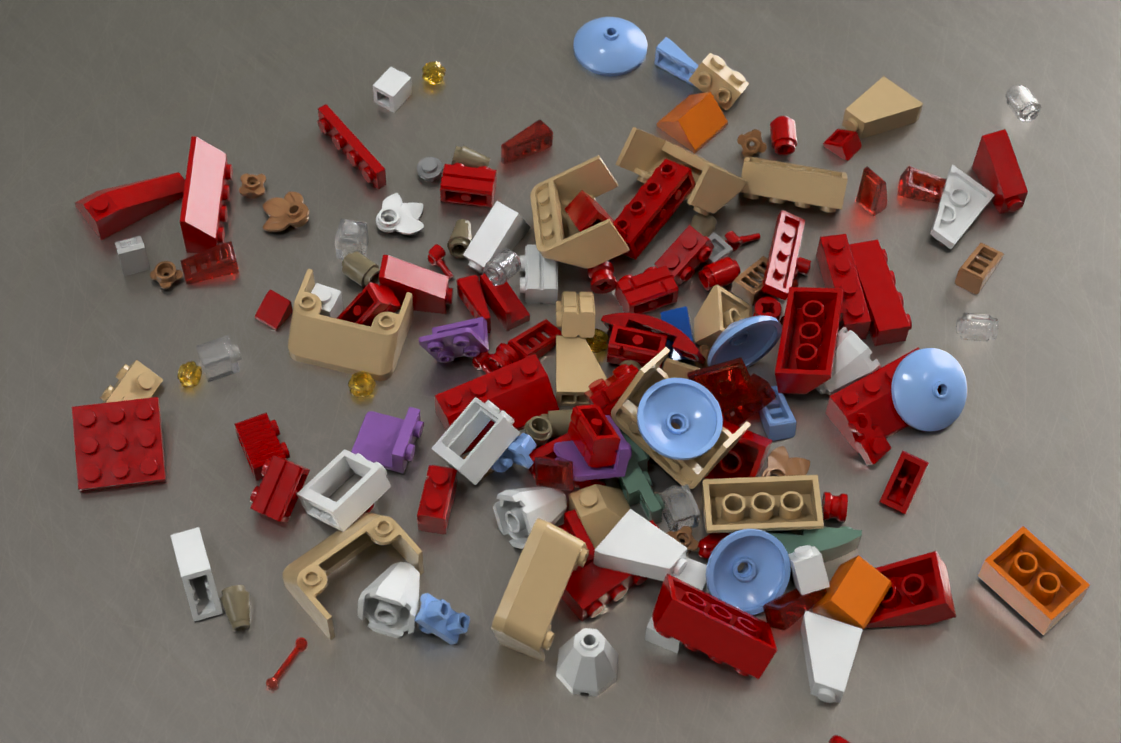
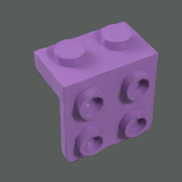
M484 317L433 327L431 335L419 337V345L438 362L443 363L451 362L457 357L478 356L481 352L489 351L487 320Z
M409 407L405 419L373 411L367 412L351 452L354 454L359 453L373 463L378 462L385 469L404 474L408 461L411 462L413 459L416 439L421 437L424 428V422L421 421L420 409Z
M610 415L605 416L620 437L619 448L616 450V462L612 466L591 468L573 441L556 442L554 444L553 450L570 479L585 481L625 476L628 461L632 457V448Z

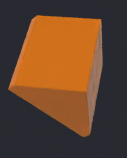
M711 92L689 95L657 122L658 128L694 154L728 125L726 117Z
M858 555L838 567L829 581L830 587L824 589L812 608L813 613L865 629L892 583Z

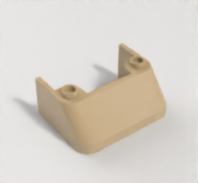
M636 127L632 128L615 164L638 174L637 180L643 183L647 182L654 170L661 165L665 158L691 168L696 185L686 197L688 199L687 203L694 206L693 210L705 216H708L709 212L715 214L739 194L747 182L676 144Z
M599 155L537 184L532 189L530 198L536 247L544 258L588 269L629 251L628 245L610 219L580 232L564 210L581 190L596 201L595 197L618 187V183Z
M307 269L293 306L288 339L290 357L298 362L376 381L389 379L394 373L414 319L412 293H406L399 314L382 312L374 318L370 327L320 315L322 309L321 300L317 295L311 293L315 286L313 270Z
M665 347L640 369L613 407L611 417L614 423L680 485L693 489L735 446L751 424L746 421L734 434L722 427L721 434L715 445L707 453L695 459L675 460L654 451L645 442L639 431L637 409L644 393L652 385L669 378L667 373L659 367L670 352ZM671 423L674 429H680L677 423Z
M363 513L344 532L336 531L284 569L283 581L286 589L330 640L335 637L332 616L316 599V596L326 589L328 583L327 576L373 543L380 545L391 543L400 555L415 567L420 575L424 573L423 551L393 518L374 513Z
M540 518L535 521L493 619L491 629L500 645L544 661L545 654L543 650H549L555 634L550 632L551 621L572 571H575L578 566L583 567L587 560L589 550H587L584 541L550 522Z

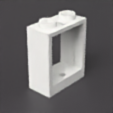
M475 397L431 449L476 485L520 432L512 425L515 420L505 411L500 410L489 400L483 403ZM492 420L495 424L469 455L462 459L460 457L462 453Z
M344 449L297 493V496L307 514L344 532L391 485L386 477L387 471L380 463H373L359 453L354 454ZM354 473L363 477L337 502L328 498Z

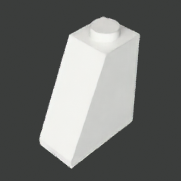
M496 201L463 254L470 261L468 266L479 273L485 270L492 274L531 227L518 212Z
M630 509L595 549L594 564L602 568L664 581L667 574L679 576L688 563L686 560L687 547Z
M199 527L170 535L194 622L223 614Z
M805 611L800 630L811 694L817 696L823 702H836L840 704L863 629Z

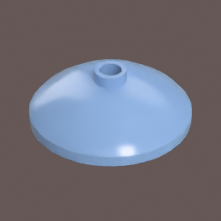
M602 17L587 22L577 31L573 49L576 59L587 70L602 76H621L634 71L643 63L647 54V40L644 33L632 22L617 17Z
M765 315L744 318L730 324L712 345L707 359L708 367L713 373L718 375L721 371L731 373L738 368L744 370L762 359L776 345L782 333L781 324L776 318Z
M936 348L915 350L908 354L895 370L891 385L893 404L901 419L917 430L938 431L944 429L959 417L964 408L967 398V381L964 371L958 361L943 350ZM939 385H940V387H941V393H940V394L938 393V390H937Z
M668 378L655 383L644 393L637 409V424L643 439L654 451L667 458L690 460L700 457L715 445L722 431L723 417L716 398L707 388L693 380ZM671 423H677L680 429H674Z
M742 529L731 533L717 544L709 557L706 567V584L710 595L750 615L766 611L781 598L787 588L791 571L788 553L783 544L766 531ZM744 563V568L738 571L739 564Z

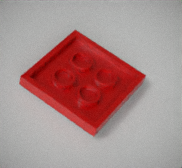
M158 397L72 407L77 480L80 492L166 482Z

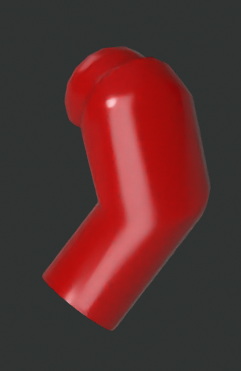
M731 533L708 534L698 543V555L702 558H709L717 544Z

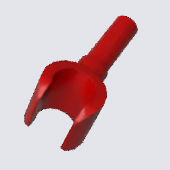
M729 231L725 234L727 239L725 242L733 248V251H736L746 242L759 240L760 234L756 233L738 237L733 231Z
M435 244L429 250L428 262L432 265H437L451 280L454 278V275L442 260L446 256L445 250L440 245Z
M802 257L797 258L793 280L797 277L798 273L807 276L811 267L810 260Z
M486 351L475 356L472 361L473 366L476 369H482L486 374L492 372L490 366L485 362V359L490 354Z

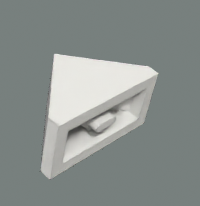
M141 235L115 242L124 276L150 270Z

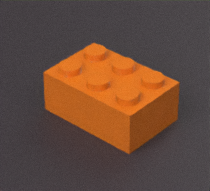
M1024 526L984 560L978 574L981 580L1043 636L1082 601L1090 586L1087 581Z

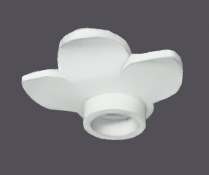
M398 193L392 194L383 201L382 210L376 216V225L383 232L397 231L403 235L416 234L424 229L423 223L419 221L423 213V204L402 203Z

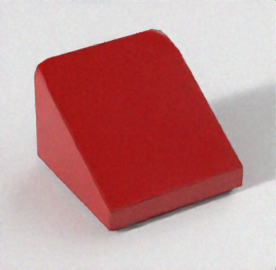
M837 129L824 141L823 146L840 158L849 161L861 149L862 144L857 132Z
M269 290L254 317L277 331L293 313L292 303L273 290Z

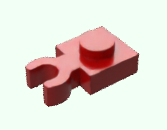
M858 413L857 415L861 421L860 426L856 421L848 422V427L851 432L858 435L854 444L867 465H874L891 449V446L880 427L872 425L869 414Z

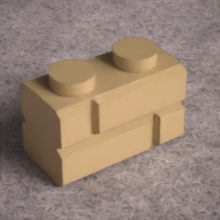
M563 291L561 301H556V327L561 328L563 337L576 338L579 335L580 338H593L595 335V304L592 292H579L577 294L576 291Z

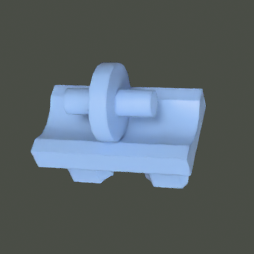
M522 433L515 438L491 469L502 473L508 470L513 463L529 469L534 463L529 455L537 447V444L530 435Z
M429 593L421 594V608L415 618L419 629L425 634L434 633L450 645L457 644L459 634L468 631L470 617L463 612L457 613L451 609L450 603L444 599L438 600Z

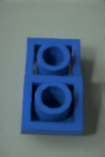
M687 306L660 312L661 320L678 328L694 343ZM667 340L666 347L670 350L668 353L670 359L679 362L688 360V358L679 356L672 347L674 342Z

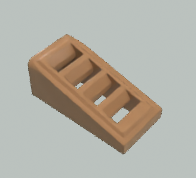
M980 243L959 268L955 284L973 294H978L1002 260L1004 254Z
M764 256L732 282L731 292L751 306L765 293L761 291L764 277L757 273L759 271L765 274L763 266L766 267L768 259ZM752 277L756 278V279L759 280L761 283H758L757 281H755L754 279H752ZM747 282L750 283V284L753 285L755 288L750 287V286H749L748 284H746V283H747Z

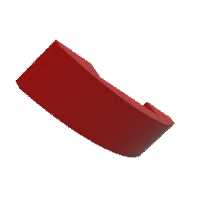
M612 313L603 315L601 318L602 323L611 331L613 325L616 324L668 335L667 340L674 342L672 347L679 356L704 364L706 360L688 336L675 326L661 319L639 313Z

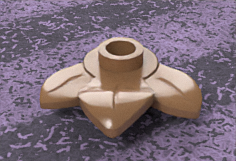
M290 191L285 195L284 199L272 198L263 204L264 211L270 216L263 225V230L280 232L290 225L297 228L305 225L309 220V209L303 203L302 195L297 192Z
M780 446L769 454L767 459L768 468L763 471L761 477L806 475L810 467V461L799 457L789 458L786 448Z

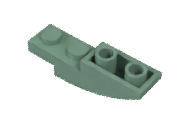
M620 429L623 437L632 448V457L628 461L626 474L623 477H618L621 490L630 507L639 503L648 521L652 520L655 524L662 522V510L665 507L661 496L654 494L651 489L652 482L647 473L650 456Z
M843 526L839 528L803 529L801 535H796L792 532L770 534L783 544L788 554L793 553L796 548L801 546H815L822 554L823 561L828 562L858 549L862 530Z

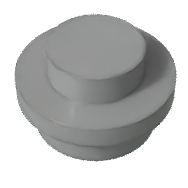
M427 157L418 163L417 172L426 181H436L443 172V165L439 159Z

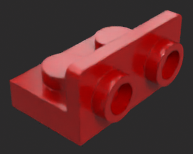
M689 225L654 265L657 268L666 265L672 278L680 286L683 281L686 282L693 276L694 269L700 262H705L711 256L714 245L707 236L704 237Z

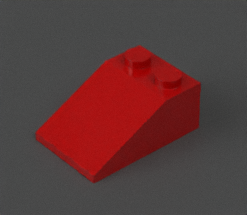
M936 551L875 568L888 578L892 585L866 628L929 625L956 617L947 568Z

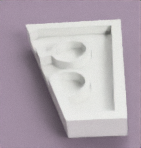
M952 165L948 172L930 235L949 249H952L992 200L994 194Z

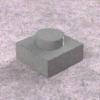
M713 233L708 237L713 243L714 248L712 249L711 256L705 261L707 264L732 255L733 248L720 236Z

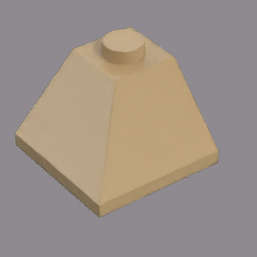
M718 284L713 286L694 318L695 343L700 346L707 345L711 349L718 336L730 324L744 318L753 317L752 306Z
M595 484L569 493L568 510L575 509L595 549L631 509L620 488Z

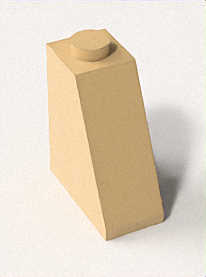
M883 76L845 109L842 126L849 131L857 132L860 139L917 122L923 103Z
M556 336L558 406L590 405L584 395L586 391L590 390L588 386L598 379L606 380L607 377L585 338H580V336L576 338Z

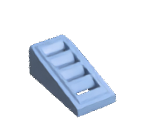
M665 37L656 47L654 64L694 86L689 82V78L698 68V65L673 41Z
M777 386L754 389L752 394L768 439L776 441L793 438L796 431V420L783 393H778ZM776 398V400L764 401L766 399Z

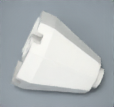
M846 327L838 331L831 379L816 387L817 391L821 394L826 392L831 396L881 368L877 358L873 362L871 361L870 355L872 351L853 331H848Z
M554 486L507 489L497 495L496 499L500 500L493 506L501 533L503 535L509 533L513 538L509 541L510 544L515 548L523 549L535 521L540 518L555 524L566 511L567 498L562 490Z
M407 562L392 564L362 591L358 600L357 616L362 621L366 617L370 621L368 627L372 631L398 638L403 636L405 631H408V634L414 633L418 624L415 622V618L419 612L420 573L412 564Z
M584 628L559 648L556 676L572 694L581 695V692L589 693V696H598L616 682L618 653L597 629Z

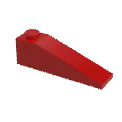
M177 172L96 191L75 202V206L102 241L183 198L185 179Z

